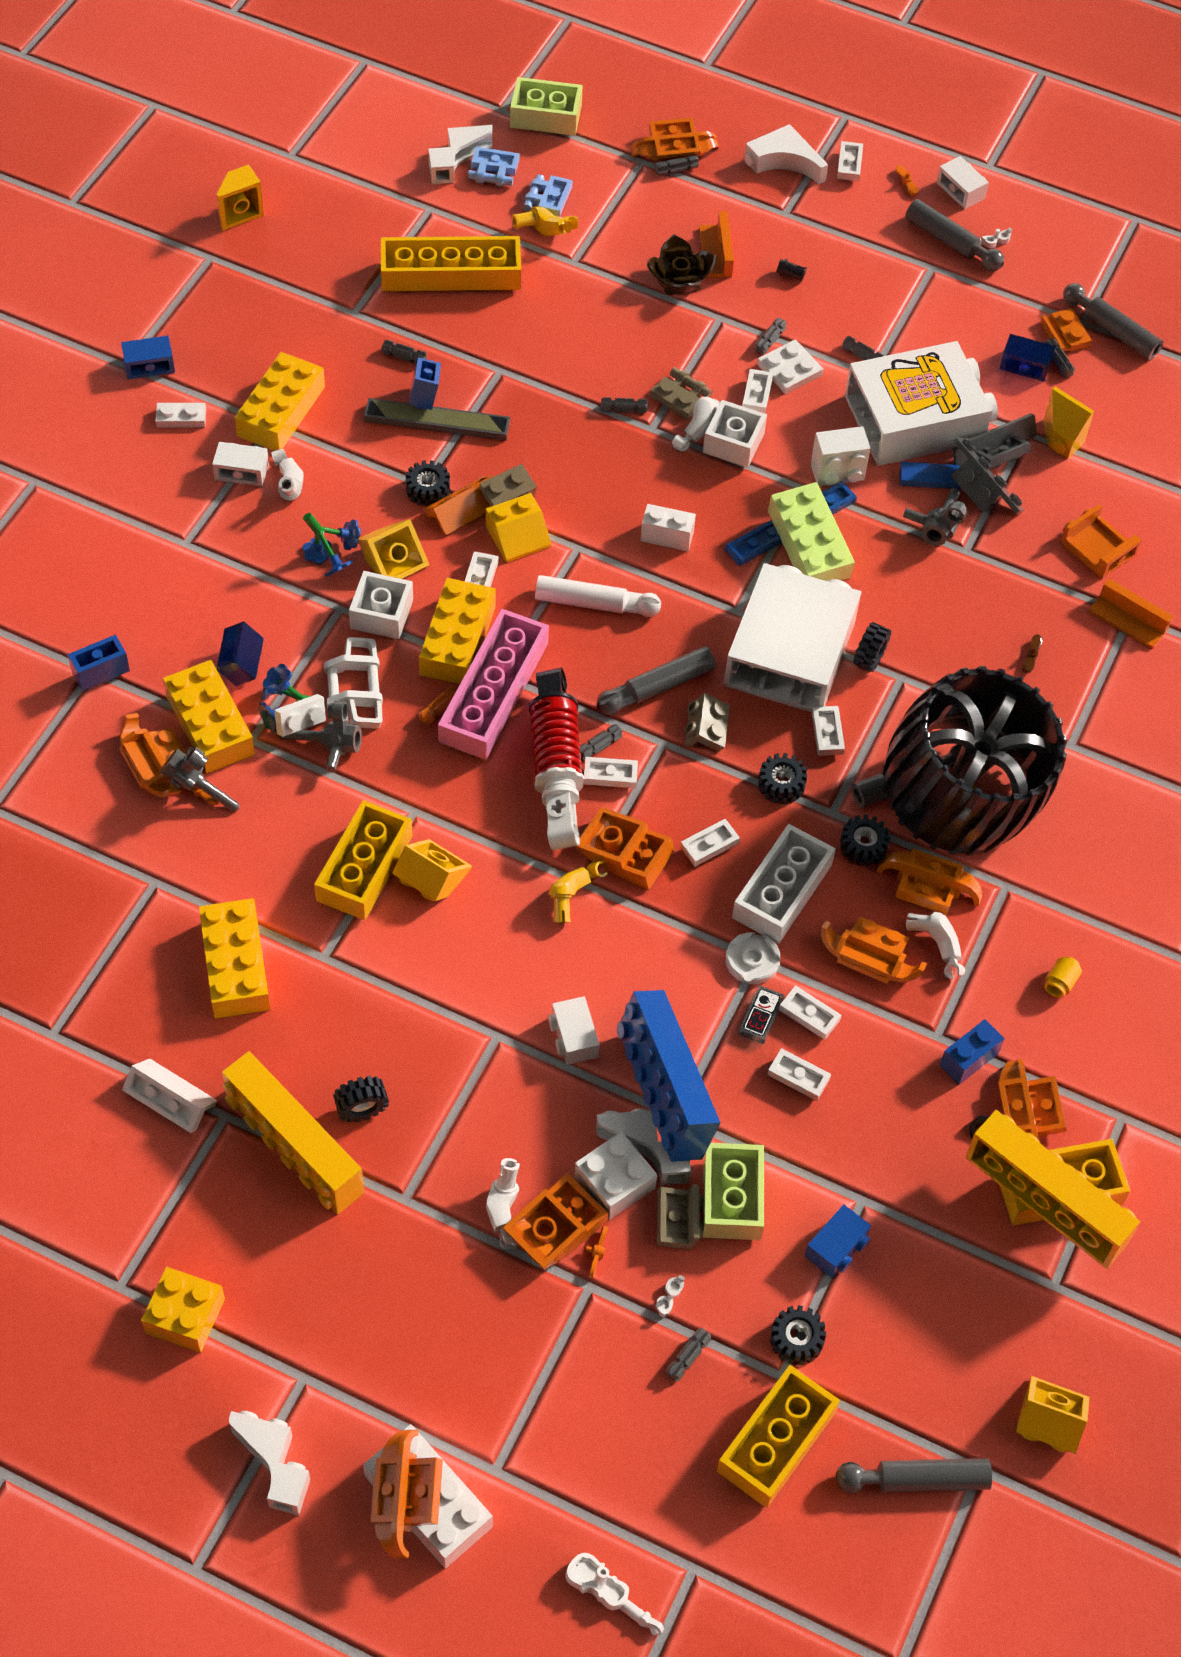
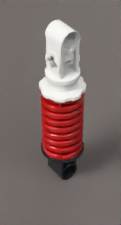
M562 667L536 673L538 696L532 699L529 704V713L532 716L533 756L536 776L534 787L536 791L542 793V803L547 809V836L552 851L580 844L576 804L579 801V791L583 788L584 776L581 770L582 763L577 719L578 701L575 697L566 693L567 680Z

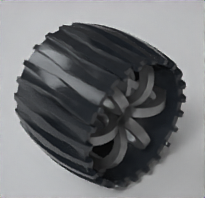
M979 666L976 669L970 670L965 667L954 674L949 673L934 683L914 701L894 731L883 766L882 775L885 776L883 791L887 793L890 810H894L899 818L898 823L901 826L905 825L913 833L912 837L916 840L920 838L930 844L929 848L934 850L940 848L948 851V854L951 855L966 853L967 856H971L982 851L985 853L989 852L1021 833L1043 810L1056 789L1067 753H1065L1067 736L1063 735V722L1054 713L1052 702H1047L1039 694V688L1035 687L1033 689L1030 685L1023 682V677L1019 675L1014 677L1006 674L1005 670L1001 668L997 671L989 670L986 666ZM944 744L962 745L952 769V775L948 772L949 768L947 765L943 766L938 760L936 749L932 748ZM994 765H997L1007 774L1012 786V794L1005 797L997 793L989 795L981 793L982 790L979 788L974 790L971 787L985 772Z

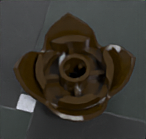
M673 234L662 245L660 257L650 258L647 261V267L664 288L666 294L674 295L676 293L697 292L702 281L713 270L716 255L707 251L694 254L691 245L686 240Z

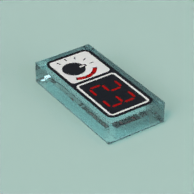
M758 985L739 1028L738 1035L764 1044L785 995Z

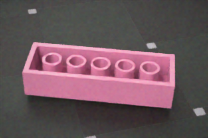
M501 609L438 724L439 743L487 760L548 645L549 625Z

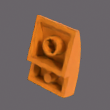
M601 807L581 835L580 844L575 846L576 850L591 861H603L604 863L599 864L602 868L647 890L651 888L675 851L671 837L649 830L646 822Z
M566 1173L549 1190L545 1188L503 1227V1230L545 1270L576 1249L609 1219L608 1212Z

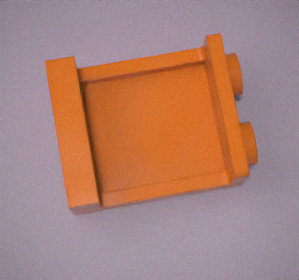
M1098 504L1092 509H1086L1081 517L1075 521L1070 520L1064 526L1061 543L1101 579H1104L1137 556L1142 539L1136 534L1126 539L1101 517L1103 507Z

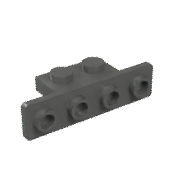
M1030 413L968 439L976 448L973 451L979 458L983 456L990 463L991 468L999 467L1002 463L1018 459L1022 455L1031 452L1030 442L1026 440L1037 435L1035 415ZM956 444L952 446L954 465H962L968 458Z
M958 437L954 439L953 442L965 454L968 460L950 476L981 512L986 511L994 502L1002 497L1016 514H1021L1024 511L1021 506L1023 504L1022 500L1014 492L1012 494L1009 493L1005 488L1007 483L998 474L995 476L989 470L991 468L990 463L983 456L979 458L973 451L976 449L975 446L967 438L964 440Z

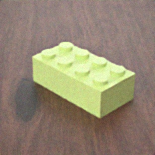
M811 483L771 495L768 513L778 535L781 537L793 567L799 569L804 575L824 581L830 579L842 581L851 578L855 561L818 483Z

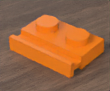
M1072 308L1051 313V316L1047 317L1042 315L1040 323L1049 338H1054L1059 344L1058 347H1061L1063 351L1073 352L1091 346L1092 340Z

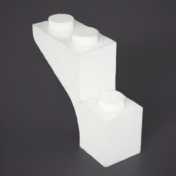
M492 125L448 128V147L428 149L431 183H454L455 169L461 163L473 158L476 146L491 149Z
M639 1108L631 1112L618 1113L617 1111H606L602 1114H597V1135L608 1141L622 1131L638 1152L650 1159L655 1165L659 1174L660 1185L689 1183L691 1175L690 1160L670 1161L667 1151L663 1149L662 1141L658 1142L657 1128L653 1124L650 1110L647 1111L646 1109Z
M231 1411L229 1424L232 1434L271 1474V1485L267 1496L269 1508L299 1516L310 1483L309 1470H305L306 1467L296 1462L284 1464L292 1440L291 1427L279 1419L272 1418L270 1421L259 1419L256 1414L249 1411H241L240 1413Z

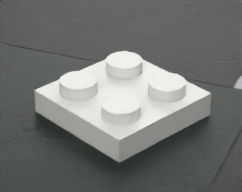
M796 339L759 357L757 365L763 371L773 373L772 381L784 394L822 376L824 370Z

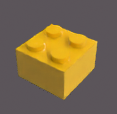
M166 1267L141 1320L145 1334L201 1353L225 1301L223 1288L221 1285Z

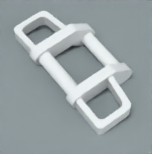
M349 637L345 644L344 655L324 663V672L328 677L329 690L327 708L329 703H333L335 700L347 701L352 725H360V728L378 729L383 720V697L379 693L378 681L380 664L374 639ZM351 647L368 648L370 656L350 655ZM345 670L367 671L369 692L347 690L339 693L338 673ZM355 706L375 707L376 718L358 717Z

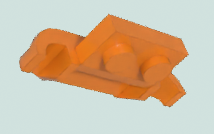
M693 117L649 121L650 136L635 141L631 146L632 157L640 155L648 159L658 160L691 155L702 156L713 148L719 149L717 136L714 133L708 131L696 132Z
M137 713L125 715L120 735L121 747L119 751L140 788L147 789L151 794L158 797L179 795L181 789L173 788L170 778L160 772L162 766L174 750L179 749L186 754L172 728L148 732L146 728L140 729L139 715Z
M914 848L912 852L898 851L886 855L877 868L876 872L879 873L888 868L899 871L897 879H900L901 882L896 892V898L946 915L952 899H959L961 892L970 895L976 906L980 905L982 899L981 886L971 874L963 870L964 865Z
M859 916L852 930L846 929L842 936L832 930L831 922L827 920L821 927L823 943L829 952L838 958V963L888 984L889 980L897 982L915 980L922 974L927 965L924 962H921L918 966L905 964L904 961L907 955L903 954L910 938L897 931L876 924L872 920Z
M1023 1058L1008 1061L1004 1065L998 1081L1004 1114L1011 1117L1024 1132L1033 1134L1038 1140L1040 1136L1067 1132L1056 1076L1027 1081Z
M401 1430L395 1433L384 1446L380 1458H376L370 1522L374 1523L380 1544L394 1559H406L409 1557V1552L404 1547L403 1533L411 1532V1526L438 1525L443 1460L437 1457L416 1458V1454L410 1453L411 1441L413 1437L418 1436L419 1430Z

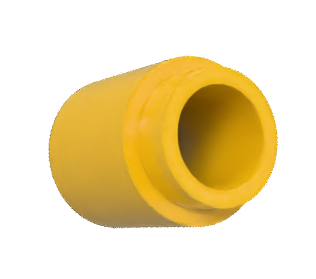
M1059 957L1045 978V990L1056 998H1063L1064 995L1069 994L1082 974L1079 962L1072 957Z

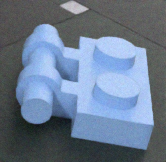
M476 146L471 161V169H477L478 171L469 170L468 179L476 180V183L480 184L488 182L495 183L499 187L504 185L512 186L514 178L506 176V174L515 176L520 161V154ZM486 171L495 172L498 174L486 173Z
M536 175L535 179L530 183L529 193L524 197L523 209L530 212L532 207L537 205L538 207L546 208L554 216L560 217L572 189L573 180L551 175L549 181H545L543 175Z

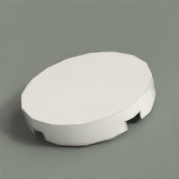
M747 932L738 935L730 942L726 951V966L730 974L737 980L746 984L758 985L768 982L776 975L780 966V951L777 944L768 936Z

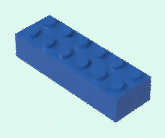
M633 991L629 1003L626 1004L622 1019L617 1025V1035L622 1040L626 1049V1057L632 1064L635 1079L639 1082L643 1092L644 1102L649 1106L653 1124L657 1127L662 1139L663 1149L667 1151L671 1162L702 1160L721 1123L665 991Z

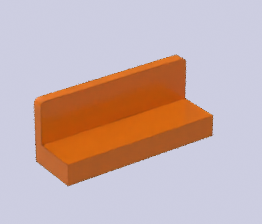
M718 211L717 225L699 226L701 250L716 255L714 268L706 278L732 277L734 256L728 211Z
M484 475L424 508L427 517L436 518L443 534L448 535L484 515L486 508H489L490 505L480 491L479 485L481 482L494 477V475Z
M1110 578L1104 583L1099 598L1089 610L1094 616L1150 649H1154L1167 633L1173 619V615Z

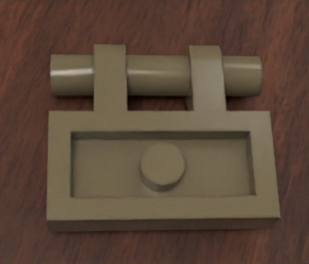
M674 367L670 371V376L675 378V380L672 381L665 376L651 389L650 397L688 420L693 415L694 404L700 399L699 397L702 395L710 398L713 391L707 388V384L701 380L696 381L691 378L690 374L685 370L680 371ZM686 385L692 390L689 392L683 386Z

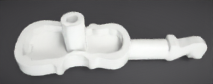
M581 1553L570 1562L565 1577L571 1586L579 1589L581 1593L589 1592L593 1594L597 1601L601 1602L609 1610L620 1609L640 1626L650 1628L653 1635H660L664 1631L661 1622L652 1618L648 1611L644 1612L628 1600L629 1587L626 1583L618 1580L616 1576H610L609 1570L604 1567L605 1563H600L589 1553Z

